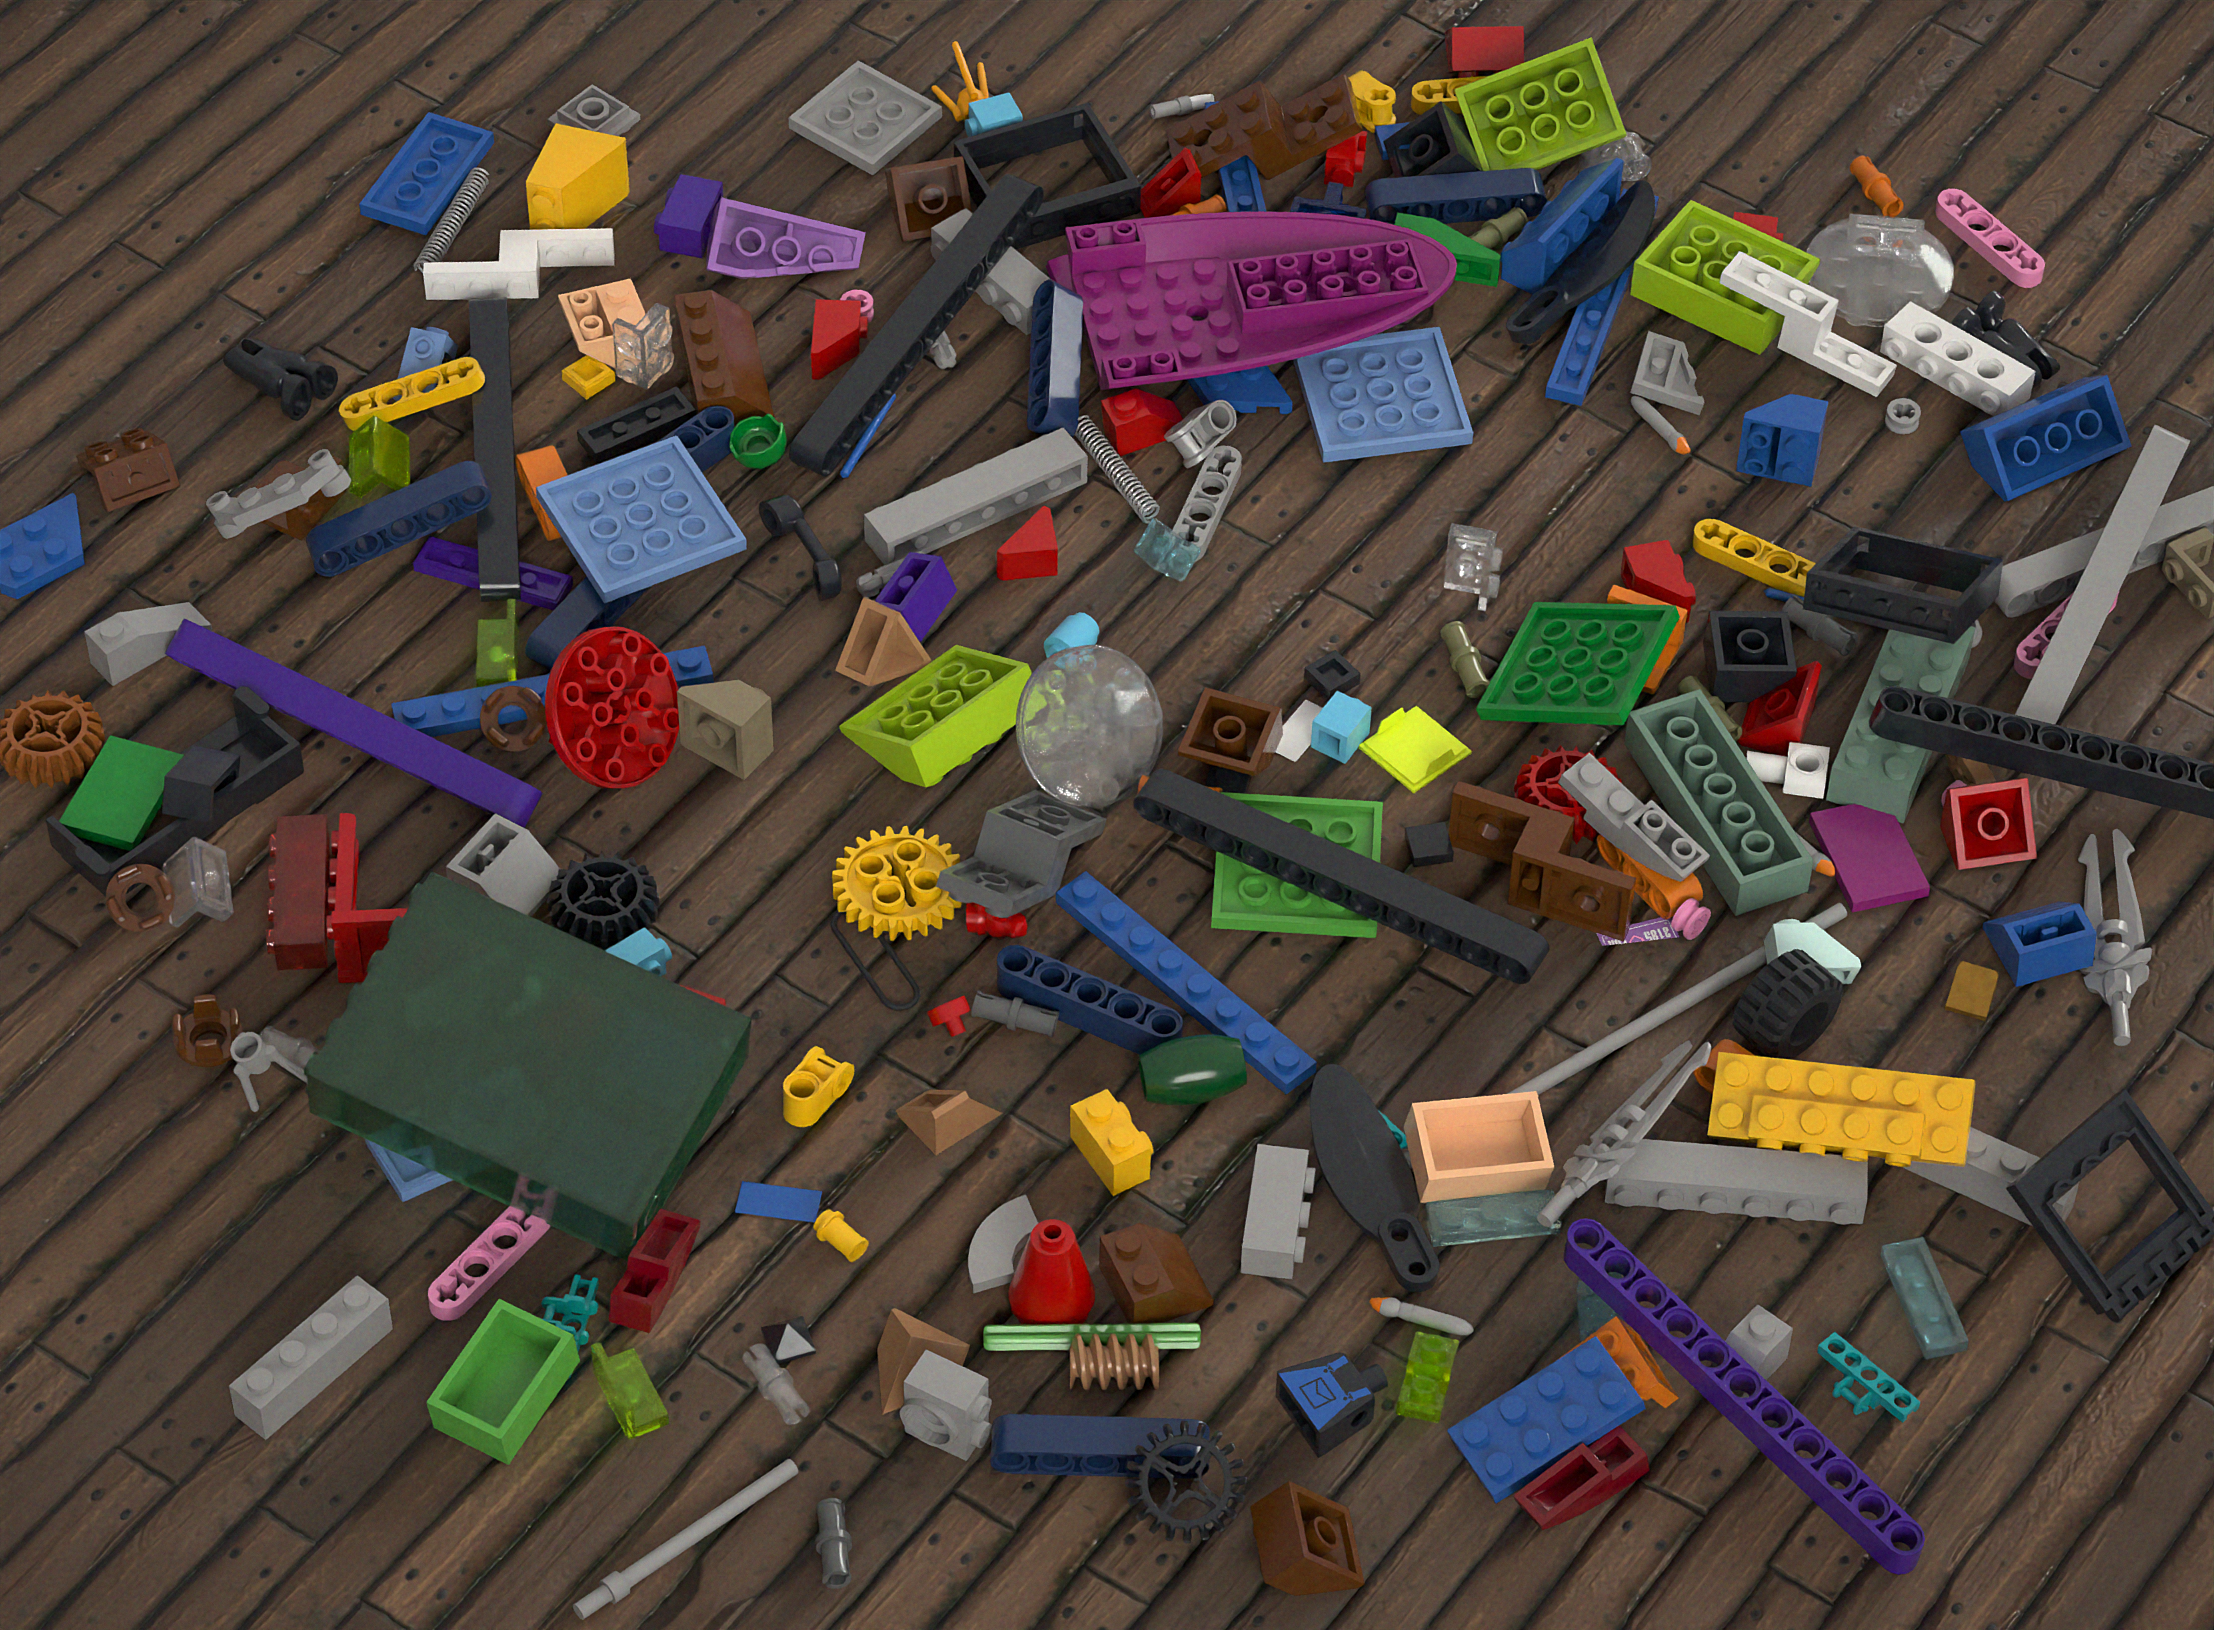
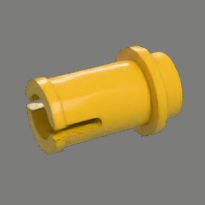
M830 1209L824 1211L816 1219L813 1229L817 1232V1238L820 1241L827 1240L845 1255L850 1262L859 1259L866 1251L869 1241L860 1236L843 1221L844 1216L841 1212H833Z

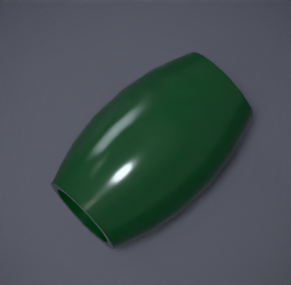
M1222 1035L1187 1036L1161 1043L1138 1056L1140 1080L1146 1102L1170 1106L1204 1103L1224 1097L1247 1084L1246 1064L1239 1038Z

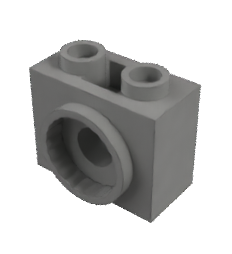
M925 1350L904 1380V1405L900 1410V1418L905 1425V1432L931 1446L938 1447L967 1461L976 1447L982 1448L991 1433L992 1425L989 1423L988 1413L992 1400L988 1398V1378Z

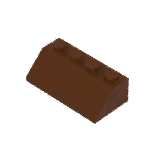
M712 290L674 295L676 329L696 415L710 406H724L733 413L734 427L739 421L752 416L763 417L766 414H771L774 417L750 312Z

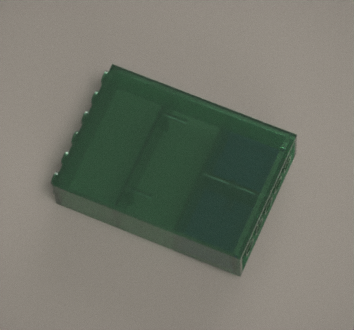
M431 871L424 884L417 883L412 890L408 900V906L410 907L403 918L397 916L393 921L387 936L389 941L383 951L377 949L372 955L367 967L368 975L362 985L356 983L353 986L346 1001L348 1008L341 1019L335 1017L329 1025L325 1036L327 1042L321 1052L315 1051L310 1056L304 1070V1075L307 1076L305 1093L309 1098L310 1113L508 1206L524 1211L525 1214L541 1218L547 1224L628 1261L629 1254L658 1211L663 1209L747 1061L749 1057L752 1018Z

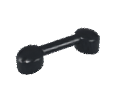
M781 495L762 501L759 504V514L766 529L776 537L795 532L813 559V580L819 601L821 602L839 595L842 587L839 565L835 559L829 557L805 520L803 510L798 502L788 495Z

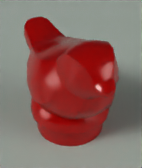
M974 902L966 903L968 933H978V936L988 933L998 939L1006 937L1020 938L1027 934V920L1020 912L1008 918H999L988 914L985 911L986 907Z

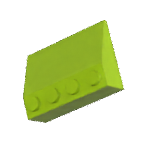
M1592 37L1454 89L1483 171L1517 168L1539 170L1627 136Z
M1690 200L1634 262L1630 295L1760 355L1779 334L1783 327L1785 316L1720 284L1722 272L1740 251L1808 285L1820 264V258Z
M955 645L839 727L846 737L901 780L929 787L939 783L943 779V775L956 766L970 761L973 754L978 750L998 741L1002 737V733L1012 726L1029 719L1031 713L1043 705V701L1027 663Z

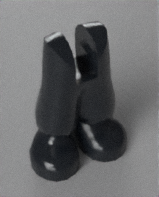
M1993 291L1986 295L1979 303L1976 311L1971 307L1961 310L1951 324L2034 370L2035 376L2032 388L2039 386L2042 379L2048 380L2060 370L2057 360L2030 335L2022 324L2014 318L2002 319L2006 301L1999 292Z
M251 336L242 340V349L233 347L223 358L224 365L253 384L262 393L274 399L281 397L280 405L283 414L296 421L302 419L308 413L312 396L320 400L327 399L333 394L338 382V373L334 367L320 361H308L300 353L278 349Z

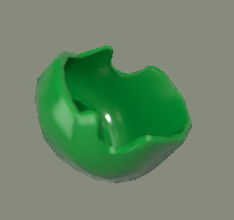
M766 414L763 417L752 416L739 421L734 427L729 440L730 451L740 464L747 468L760 470L775 464L784 455L787 446L783 422L779 423L771 414Z

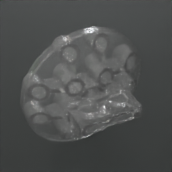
M1849 214V218L1837 221L1821 230L1811 241L1807 249V253L1820 258V264L1808 285L1839 300L1835 314L1846 319L1853 326L1884 327L1910 301L1932 314L1943 306L1950 295L1954 278V267L1944 245L1934 235L1924 229L1925 220Z
M1081 645L1069 647L1051 655L1029 677L1017 707V743L1023 762L1030 775L1048 794L1060 801L1075 806H1105L1128 797L1138 789L1141 776H1149L1160 752L1163 736V712L1157 693L1150 679L1137 663L1115 649L1099 645ZM1132 786V787L1129 788L1126 792H1124L1123 794H1121V795L1118 796V794H1119L1122 790H1124V789H1126V788Z

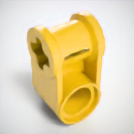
M1363 70L1348 77L1352 84L1361 125L1374 133L1375 126L1396 124L1395 114L1392 113V105L1395 103L1396 93L1391 87L1384 85Z
M818 1046L810 1049L803 1061L783 1082V1116L785 1120L797 1127H807L816 1123L830 1105L848 1089L854 1076V1065L848 1062L842 1064L826 1056L824 1049Z

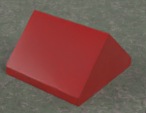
M1814 661L1796 668V677L1750 702L1741 726L1742 735L1737 742L1741 746L1781 756L1788 755L1789 742L1802 743L1816 703L1822 665L1818 661Z
M2028 778L1947 789L1940 828L1957 870L2037 858Z

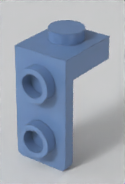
M411 327L398 379L441 365L443 358L455 360L458 345L448 336L449 333L445 330L435 327H427L426 330ZM436 383L427 386L422 392L425 393L433 390L436 387ZM402 395L395 396L393 399L397 402L401 399Z

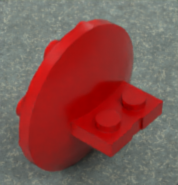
M602 627L586 631L574 638L562 650L552 667L546 687L545 714L550 735L548 742L554 746L561 760L577 777L600 788H629L651 778L666 763L674 748L679 731L678 686L666 655L648 638L624 627Z

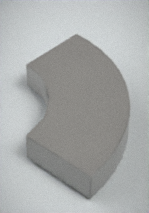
M1026 1195L1017 1197L998 1207L977 1229L968 1255V1276L973 1293L1011 1283L1014 1275L1013 1262L1015 1255L1027 1243L1033 1228L1038 1224Z

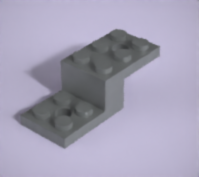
M1034 790L988 810L974 857L940 871L936 887L948 891L949 897L963 903L974 902L986 907L985 911L992 916L1008 918L1056 895L1061 885L1071 848L1103 834L1107 819Z

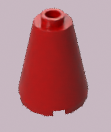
M1044 1220L1033 1228L1011 1280L1008 1299L1012 1313L1021 1324H1083L1094 1305L1095 1286L1072 1228L1061 1220Z

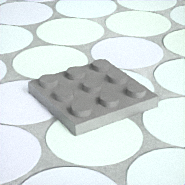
M858 60L788 118L789 129L869 174L874 175L942 118V106Z

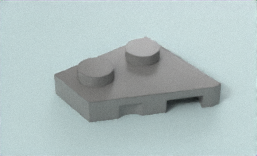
M1648 331L1630 393L1700 415L1704 405L1703 396L1697 395L1694 386L1697 378L1693 367L1688 363L1689 355L1685 343Z

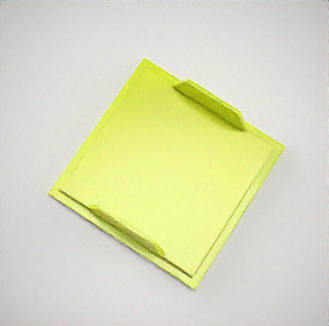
M1417 706L1406 713L1403 708H1400L1382 720L1377 733L1358 746L1360 750L1412 793H1416L1472 754V751Z

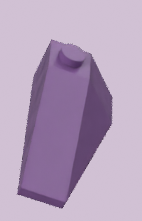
M721 197L714 208L707 243L706 270L740 279L855 270L859 268L866 232Z

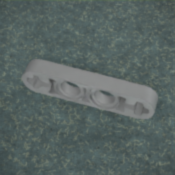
M1224 445L1217 446L1206 457L1171 533L1170 552L1177 561L1193 563L1204 556L1241 475L1242 456L1236 448ZM1226 463L1223 474L1219 473L1218 467ZM1213 486L1220 488L1222 492L1217 495H1209L1202 490ZM1195 513H1204L1210 518L1200 522L1193 520L1190 516ZM1189 534L1194 535V542H1190L1187 546Z

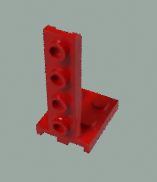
M340 813L339 830H332L331 833L332 854L337 855V858H330L331 883H336V886L328 888L329 910L332 911V915H327L328 940H334L339 983L439 979V958L433 907L356 910L359 868V841L356 839L357 823L354 814Z

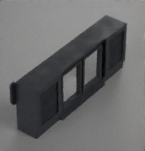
M245 686L239 687L232 695L235 717L180 753L185 756L193 746H199L240 755L239 778L214 794L212 818L208 822L180 817L149 839L144 836L140 844L129 851L76 837L55 817L51 816L46 819L51 846L105 897L109 882L121 869L133 864H148L161 870V867L255 803L259 804L304 773L300 743L267 716L269 705L250 688ZM137 883L129 887L126 894L135 889L136 887H138L139 885H141L142 883Z

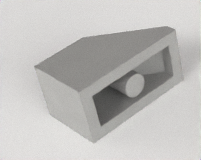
M1757 1304L1730 1332L1725 1342L1767 1380L1787 1359L1793 1328ZM1712 1362L1710 1368L1717 1367V1364ZM1732 1391L1738 1397H1749L1744 1391Z

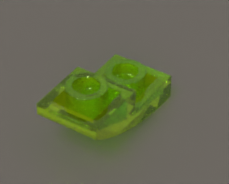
M1416 1331L1408 1357L1405 1378L1397 1402L1396 1414L1435 1423L1440 1422L1459 1340Z

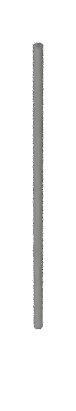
M1837 903L1804 923H1815L1825 930L1846 918L1847 911L1841 903ZM1765 945L1507 1094L1537 1091V1095L1559 1084L1766 964ZM1408 1150L1403 1154L1408 1162L1410 1169H1412V1163Z

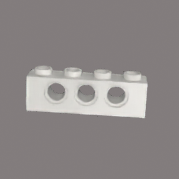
M1911 301L1884 325L1881 353L1992 416L2024 404L2031 396L2035 376L2034 370Z

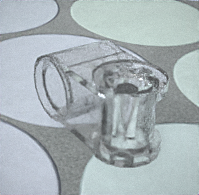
M1627 132V136L1581 153L1578 174L1583 169L1618 157L1624 160L1621 181H1636L1647 176L1651 171L1652 162L1649 156L1642 151L1643 144L1640 136L1633 132Z

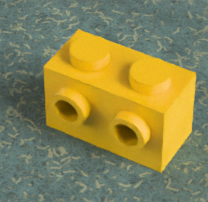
M1106 1089L1070 1106V1137L1113 1196L1150 1179V1161L1153 1154L1152 1143L1144 1131L1139 1132L1132 1123L1129 1110L1123 1102H1117L1109 1090Z

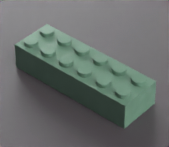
M1970 626L1955 644L1889 629L1832 766L1826 797L1827 801L1844 806L1858 804L1894 815L1900 823L1905 822L1933 751L1877 736L1869 727V718L1881 691L1889 686H1899L1954 699L1970 658L1975 627Z
M1699 689L1631 711L1627 719L1625 746L1674 822L1710 855L1709 859L1702 865L1734 915L1737 916L1808 892L1813 866L1812 857L1702 691Z

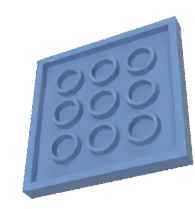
M1440 327L1376 334L1337 348L1293 359L1323 463L1467 445L1473 442L1472 427Z
M677 435L536 487L538 501L604 603L747 550L745 536Z

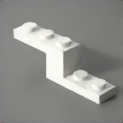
M613 228L501 230L499 261L424 263L423 276L426 300L507 297V299L539 298L540 267L614 266Z
M1740 251L1722 272L1720 284L1785 316L1777 348L1875 397L1880 394L1894 376L1896 364L1831 332L1839 300Z

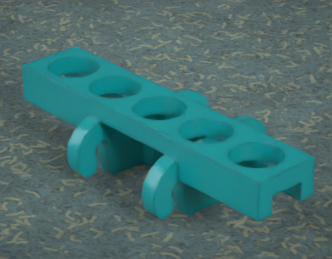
M575 1274L570 1292L565 1294L564 1299L544 1297L541 1305L546 1309L542 1320L573 1334L579 1352L580 1345L588 1343L590 1335L585 1331L589 1316L596 1314L599 1307L598 1303L594 1301L599 1281L598 1278L594 1277L592 1281L581 1279V1275ZM579 1288H589L587 1297L584 1298L576 1295ZM571 1312H573V1313H579V1314H582V1315H574V1314H572ZM554 1313L564 1314L562 1322L552 1320ZM576 1322L581 1325V1329L576 1332L574 1327L566 1325Z
M1836 1332L1832 1333L1818 1345L1817 1353L1844 1374L1843 1380L1835 1382L1833 1385L1832 1396L1838 1398L1842 1395L1854 1405L1853 1413L1855 1415L1860 1414L1862 1411L1866 1412L1869 1409L1868 1406L1875 1409L1877 1406L1882 1405L1903 1423L1912 1411L1916 1412L1919 1409L1920 1401ZM1832 1344L1842 1353H1833L1828 1349V1346ZM1848 1357L1854 1363L1848 1366L1844 1361L1845 1358ZM1872 1370L1876 1373L1877 1378L1870 1381L1866 1380L1861 1376V1372ZM1854 1379L1869 1390L1861 1399L1849 1390L1853 1386ZM1898 1398L1908 1407L1902 1408L1894 1403V1399Z

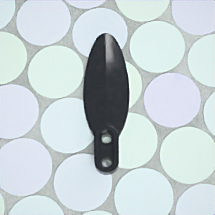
M1640 180L1632 185L1591 234L1554 271L1543 288L1533 294L1508 318L1506 328L1513 342L1522 344L1536 342L1548 328L1564 316L1567 310L1581 304L1603 290L1633 263L1647 240L1654 218V191L1647 181Z
M1327 1064L1317 1072L1310 1097V1122L1313 1144L1325 1181L1349 1218L1363 1232L1378 1242L1397 1282L1403 1288L1412 1292L1429 1290L1437 1282L1440 1264L1425 1231L1418 1221V1193L1408 1162L1392 1131L1364 1088L1343 1067L1336 1064ZM1400 1236L1405 1241L1399 1242L1394 1240L1393 1237ZM1411 1271H1419V1272H1421L1423 1275H1420V1276H1418V1275H1413V1274H1411L1410 1272H1411Z

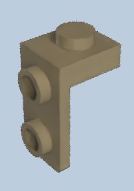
M2204 527L2191 534H2183L2175 541L2168 543L2161 570L2164 572L2167 580L2174 583L2187 597L2189 603L2194 608H2197L2206 619L2214 617V583L2199 567L2209 562L2214 536Z

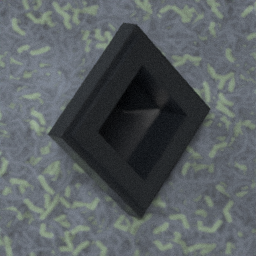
M803 1316L761 1327L762 1335L774 1365L816 1354L815 1346Z

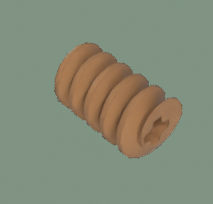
M1075 1334L1070 1346V1390L1076 1377L1080 1378L1084 1390H1089L1094 1377H1097L1102 1390H1107L1111 1377H1115L1119 1390L1125 1389L1129 1377L1133 1378L1137 1390H1142L1147 1377L1151 1378L1154 1389L1158 1390L1159 1352L1152 1335L1145 1334L1141 1346H1138L1134 1335L1128 1334L1124 1345L1120 1346L1116 1334H1110L1106 1346H1102L1099 1335L1093 1334L1089 1345L1085 1346L1081 1335Z

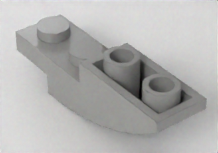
M1590 753L1561 775L1558 783L1587 810L1583 819L1614 846L1649 869L1681 882L1709 859L1710 855L1656 803L1651 800L1644 805Z

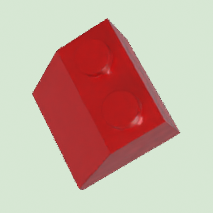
M1524 26L1452 27L1445 31L1449 73H1458V78L1479 77V72H1494L1496 74L1524 63Z

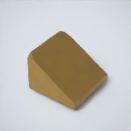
M1960 961L1945 1010L1986 1021L1996 991L1999 972Z

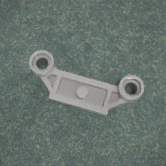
M322 449L308 459L310 466L303 471L293 475L290 473L283 474L276 478L273 483L257 489L253 487L245 490L237 498L229 497L225 491H220L212 495L206 501V505L216 519L214 525L222 537L228 539L237 536L251 525L307 503L309 498L320 489L326 497L335 496L350 485L351 478L342 465H337L327 449Z

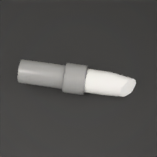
M1213 94L1192 97L1183 96L1172 101L1150 105V114L1153 119L1175 114L1178 116L1189 114L1192 111L1204 109L1205 102H1214Z

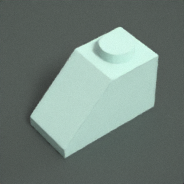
M1785 919L1773 924L1764 940L1767 964L1787 951L1790 952L1793 949L1803 950L1840 980L1842 984H1851L1861 968L1858 957L1815 923H1800L1796 919Z

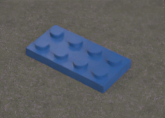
M428 112L360 202V214L427 235L456 196L470 170L478 166L494 144L493 132Z
M1594 1336L1449 1428L1447 1432L1495 1503H1498L1536 1479L1580 1444L1584 1443L1588 1446L1646 1408L1642 1398L1599 1339Z

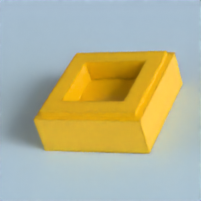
M588 355L561 370L562 380L586 400L616 382L615 372L603 362Z

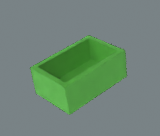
M498 1299L426 1403L433 1427L509 1465L580 1362L574 1335Z

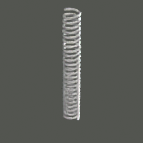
M473 168L470 170L461 188L456 193L447 211L416 259L413 266L415 271L418 267L423 273L420 264L424 268L423 263H430L426 259L431 262L442 261L488 184V178L483 173L476 171L480 170L489 175L485 169ZM474 174L481 175L485 179V181L481 177L476 176Z
M1088 415L1078 417V421L1083 418L1086 419L1078 424L1075 436L1081 441L1085 449L1102 468L1103 472H1105L1106 476H1108L1142 522L1151 524L1158 521L1157 518L1151 521L1147 520L1152 519L1158 514L1160 506L1147 493V490L1144 489V486L1141 485V482L1138 481L1135 474L1123 462V459L1120 458V455L1117 454L1116 450H1114L1105 436L1102 435V432L1099 431ZM1156 508V511L1151 516L1145 517L1146 515L1152 513Z

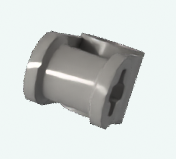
M1224 400L1211 402L1192 410L1182 421L1168 430L1164 438L1167 442H1173L1184 458L1182 463L1186 468H1190L1206 458L1213 451L1214 447L1234 429L1237 421L1236 412Z

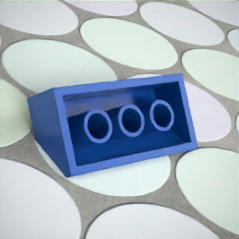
M1617 157L1583 169L1573 181H1567L1561 193L1553 201L1550 200L1544 205L1541 214L1533 222H1527L1521 234L1513 242H1508L1504 246L1500 262H1502L1501 279L1532 295L1542 289L1554 271L1591 234L1618 202L1624 160Z
M2108 375L2081 378L1960 431L1972 467L2004 501L2014 499L2132 447Z

